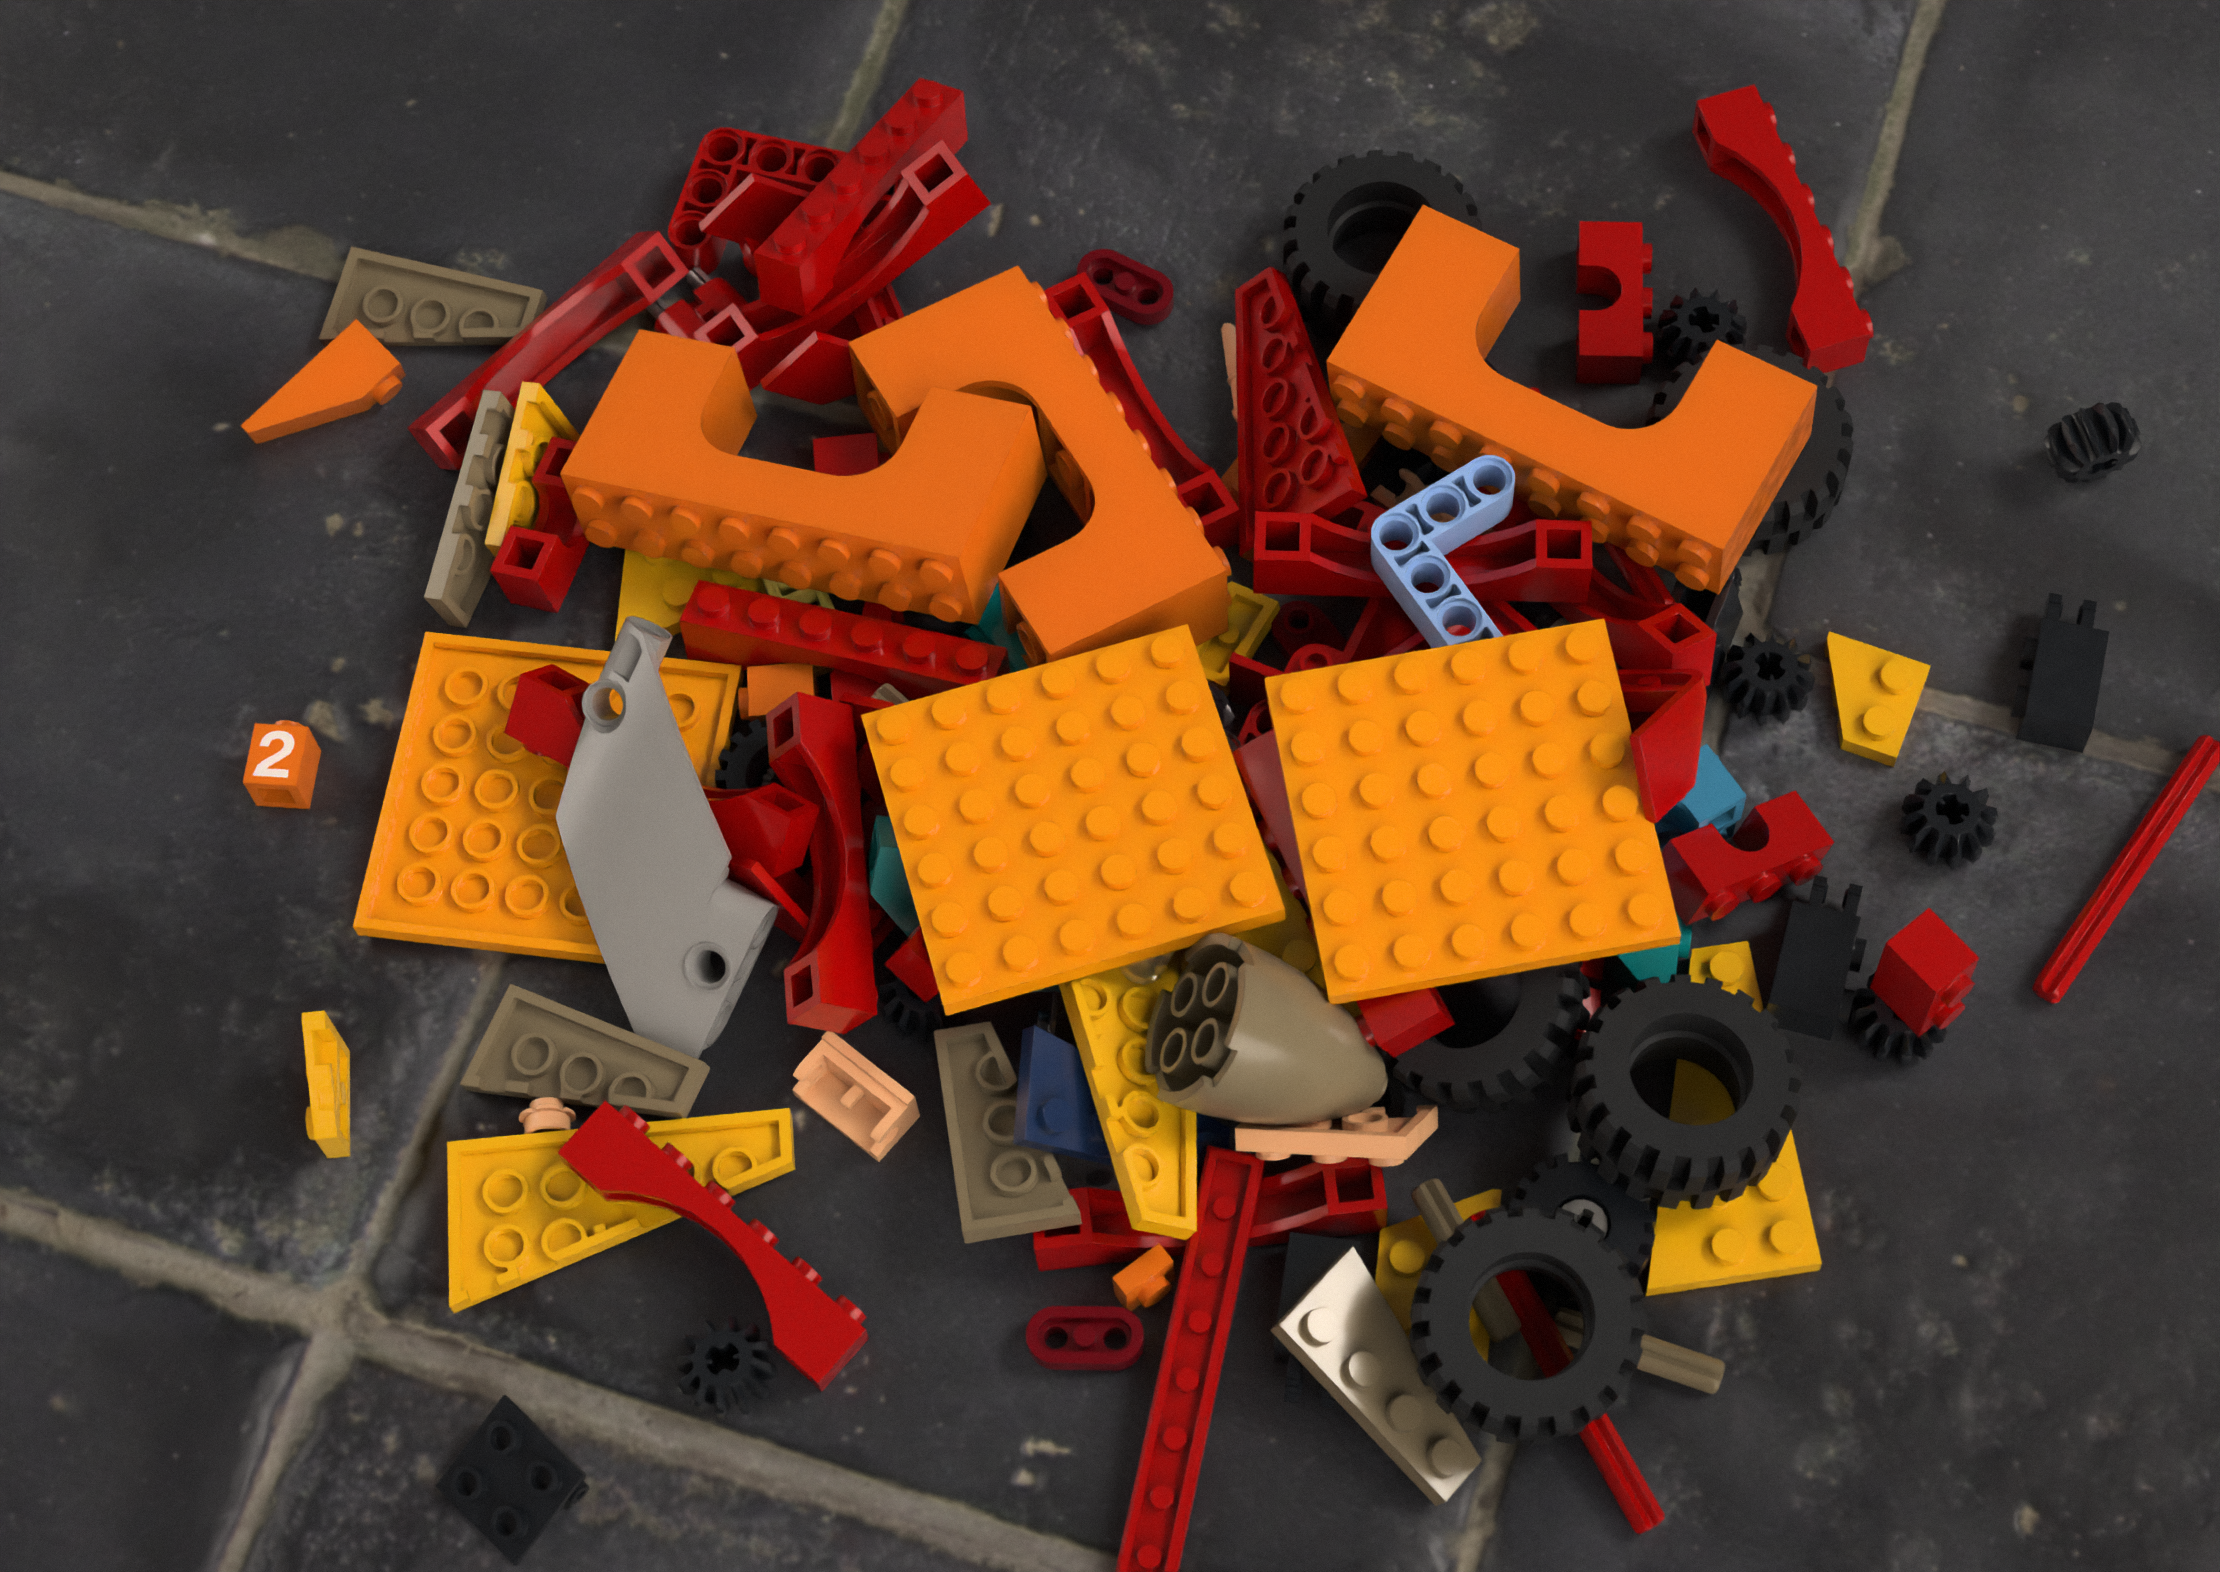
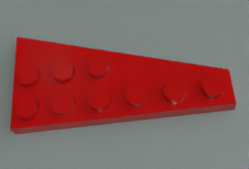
M1271 266L1235 290L1238 494L1240 509L1239 553L1240 557L1253 563L1255 511L1312 513L1323 519L1330 520L1368 497L1287 276Z

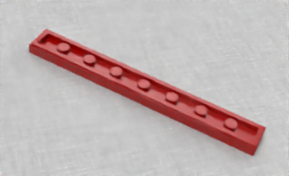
M1209 1145L1207 1147L1197 1193V1231L1187 1239L1115 1572H1179L1266 1164V1160L1258 1159L1254 1154Z

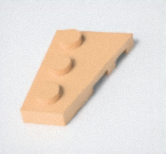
M1418 1105L1417 1114L1414 1117L1388 1118L1385 1114V1107H1369L1362 1112L1344 1116L1342 1120L1285 1125L1241 1122L1235 1127L1236 1151L1256 1152V1158L1269 1161L1286 1159L1291 1154L1312 1155V1160L1317 1163H1339L1345 1161L1347 1157L1368 1158L1369 1164L1374 1166H1396L1407 1160L1438 1128V1105Z

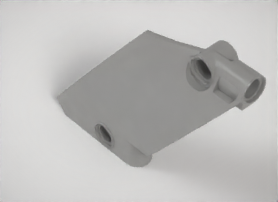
M628 616L623 623L598 681L589 685L583 694L582 709L586 718L571 760L555 817L568 862L593 934L634 1033L699 1059L702 1051L710 1047L724 1030L771 931L779 908L777 904L727 878L730 871L728 865L732 855L696 774L658 671L673 637L667 630L651 621ZM612 689L617 691L622 698L623 708L620 715L610 705L609 696ZM712 951L722 956L726 967L724 975L719 974L712 967L710 960Z

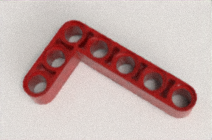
M720 127L711 130L704 136L699 145L668 226V236L672 249L689 271H693V268L698 267L706 275H709L718 267L728 240L701 232L698 223L751 173L812 192L820 183L819 181H822L849 152L734 128ZM904 177L896 182L876 203L864 219L865 224L869 225L894 195Z

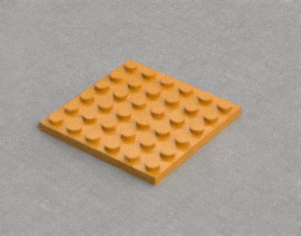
M1604 619L1264 678L1265 691L1329 1003L1335 1005L1680 943L1681 932L1654 823H1650L1645 819L1629 739L1632 731Z
M1188 624L861 715L946 1016L1191 947L1198 940L1209 934L1225 933L1233 935L1286 920L1285 908Z
M425 632L353 923V928L357 935L605 964L580 898L555 817L568 774L567 767L549 757L538 756L528 752L523 747L522 742L505 734L504 731L520 674L554 664L592 684L598 681L611 651ZM664 657L658 671L701 785L717 788L715 770H722L718 758L723 749L729 751L730 738L732 737L739 704L738 690L742 688L744 680L742 666ZM612 689L609 696L610 705L620 715L623 708L622 698L617 691Z

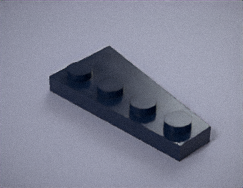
M1035 1025L1024 1029L1022 1034L1013 1144L1113 1166L1078 1048ZM1196 1112L1197 1184H1200L1208 1145L1228 1149L1230 1127L1207 1115Z

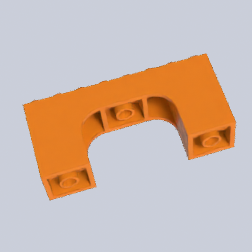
M1422 205L1326 360L1330 395L1338 417L1351 426L1361 428L1365 425L1382 433L1383 437L1390 444L1399 449L1410 450L1413 448L1430 456L1431 460L1438 467L1450 473L1484 455H1496L1504 458L1511 464L1515 472L1514 497L1526 502L1528 507L1537 515L1549 520H1554L1557 517L1561 520L1592 521L1593 542L1604 543L1607 541L1624 549L1632 560L1643 566L1653 567L1657 565L1674 573L1675 577L1682 584L1697 591L1707 589L1719 595L1811 436L1818 386L1716 340L1681 401L1666 418L1653 425L1638 429H1621L1601 423L1498 374L1484 361L1521 300L1519 248ZM1491 485L1483 486L1493 494L1500 492L1497 487Z
M1018 265L848 342L858 406L878 438L881 439L884 447H887L891 458L902 445L930 386L1031 406L1046 470L1084 528L1071 539L997 573L1004 628L1009 635L1017 631L1021 644L1027 655L1021 656L1029 668L1186 624L1189 626L1195 647L1229 631L1228 607L1232 606V598L1227 587V577L1231 576L1232 571L1225 553L1219 546L1213 548L1204 537V528L1196 511L1191 506L1184 508L1177 497V488L1170 473L1164 467L1158 470L1151 460V451L1144 435L1138 429L1132 431L1127 425L1124 410L1117 396L1112 391L1105 393L1099 384V375L1091 358L1087 354L1079 355L1074 347L1073 336L1067 323L1061 317L1057 319L1053 317L1049 311L1047 297L1037 281L1030 283Z
M638 330L560 472L587 541L604 548L618 547L637 551L650 558L664 557L683 561L701 569L711 567L734 572L747 579L761 578L785 583L789 587L798 590L808 588L831 593L844 600L853 601L859 599L882 604L895 611L910 610L933 615L946 622L960 621L974 625L979 624L998 583L997 573L1004 570L1048 476L1030 405L930 386L902 445L891 459L880 467L863 474L853 476L829 475L737 456L758 416L734 347L648 330Z

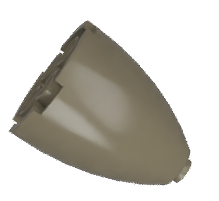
M1213 933L1201 938L1185 952V959L1189 964L1182 972L1172 992L1165 989L1160 991L1147 1032L1145 1071L1156 1074L1159 1088L1157 1098L1163 1102L1203 1115L1237 1122L1271 1125L1307 1124L1338 1119L1365 1110L1380 1100L1386 1090L1388 1076L1385 1071L1384 1061L1376 1047H1372L1366 1041L1354 1017L1341 1004L1334 1005L1329 1003L1326 990L1304 973L1271 953L1225 933Z

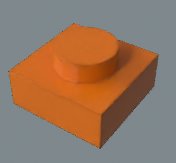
M1158 1243L1112 1277L1116 1298L1124 1308L1130 1311L1141 1304L1145 1308L1156 1304L1172 1288L1170 1282L1175 1280L1174 1262L1160 1243Z

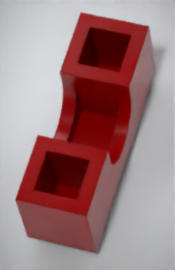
M1579 221L1576 247V294L1600 295L1610 300L1613 305L1602 310H1579L1576 333V383L1639 384L1642 364L1652 363L1653 332H1643V319H1651L1653 289L1652 287H1643V275H1651L1652 243H1643V222Z
M552 436L532 478L540 500L539 514L535 526L530 530L511 525L491 566L490 572L512 604L558 614L590 544V541H587L560 475L577 441Z
M1795 790L1754 806L1732 837L1739 849L1730 845L1711 823L1669 840L1661 854L1674 908L1684 923L1688 925L1708 916L1712 921L1718 920L1733 911L1738 904L1749 899L1753 903L1762 902L1772 896L1781 886L1793 882L1795 886H1800L1809 882L1823 869L1821 860L1835 842Z

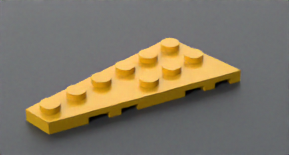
M1748 941L1692 949L1688 974L1691 975V982L1704 984L1706 977L1723 982L1721 989L1734 995L1740 989L1754 998L1753 1008L1759 1013L1764 1010ZM1676 1059L1669 1120L1686 1125H1708L1722 1121L1735 1113L1734 1105L1727 1089L1715 1075L1695 1063ZM1791 1129L1777 1161L1771 1164L1767 1175L1756 1186L1747 1185L1742 1196L1730 1202H1723L1719 1195H1716L1710 1208L1695 1210L1690 1207V1201H1679L1677 1209L1657 1206L1654 1230L1656 1236L1651 1252L1645 1296L1820 1270L1822 1265Z
M1190 947L1059 984L1132 1229L1187 1240L1197 1231L1196 1112L1168 1104L1157 1098L1159 1088L1156 1074L1145 1071V1045L1147 1044L1146 1038L1150 1019L1160 991L1165 989L1172 992L1182 972L1189 964V962H1186L1185 952Z
M790 1108L646 1122L650 1129L645 1136L660 1149L667 1142L672 1144L693 1164L688 1173L702 1186H705L712 1180L731 1197L795 1170L793 1120ZM578 1129L447 1142L449 1307L453 1313H457L682 1218V1216L666 1209L640 1203L605 1201L570 1170L557 1153Z

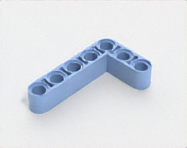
M1484 455L1465 464L1381 514L1374 521L1371 528V564L1431 648L1503 636L1444 557V555L1500 523L1509 515L1513 506L1515 472L1510 463L1496 455ZM1484 485H1491L1497 487L1500 492L1486 495L1477 489ZM1437 513H1447L1453 516L1454 519L1449 522H1437L1431 516ZM1392 540H1399L1408 546L1402 550H1391L1386 548L1384 544ZM1423 582H1430L1437 585L1440 589L1432 593H1423L1418 591L1415 586ZM1453 625H1463L1472 632L1464 636H1455L1447 632L1446 629Z

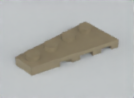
M351 246L319 340L326 347L357 319L383 346L505 345L543 313L548 298L541 289Z
M483 390L424 595L426 601L449 626L467 628L492 574L490 569L496 558L484 543L515 414L514 407L500 391Z
M509 984L460 1085L467 1091L533 1100L553 1097L562 1100L564 1104L598 1108L606 1100L617 1111L624 1105H627L635 1113L682 1119L687 1118L709 1073L710 1067L702 1060Z
M991 1021L934 1031L965 1244L1082 1224L1080 1211L1063 1181L1060 1168L1052 1152L1013 1144L1018 1079Z
M1354 1246L1343 1251L1270 1331L1435 1506L1440 1505L1452 1496L1482 1460L1454 1413L1450 1412L1447 1415L1435 1402L1437 1395L1430 1385L1424 1386L1417 1372L1419 1364L1416 1354L1411 1352L1410 1340Z

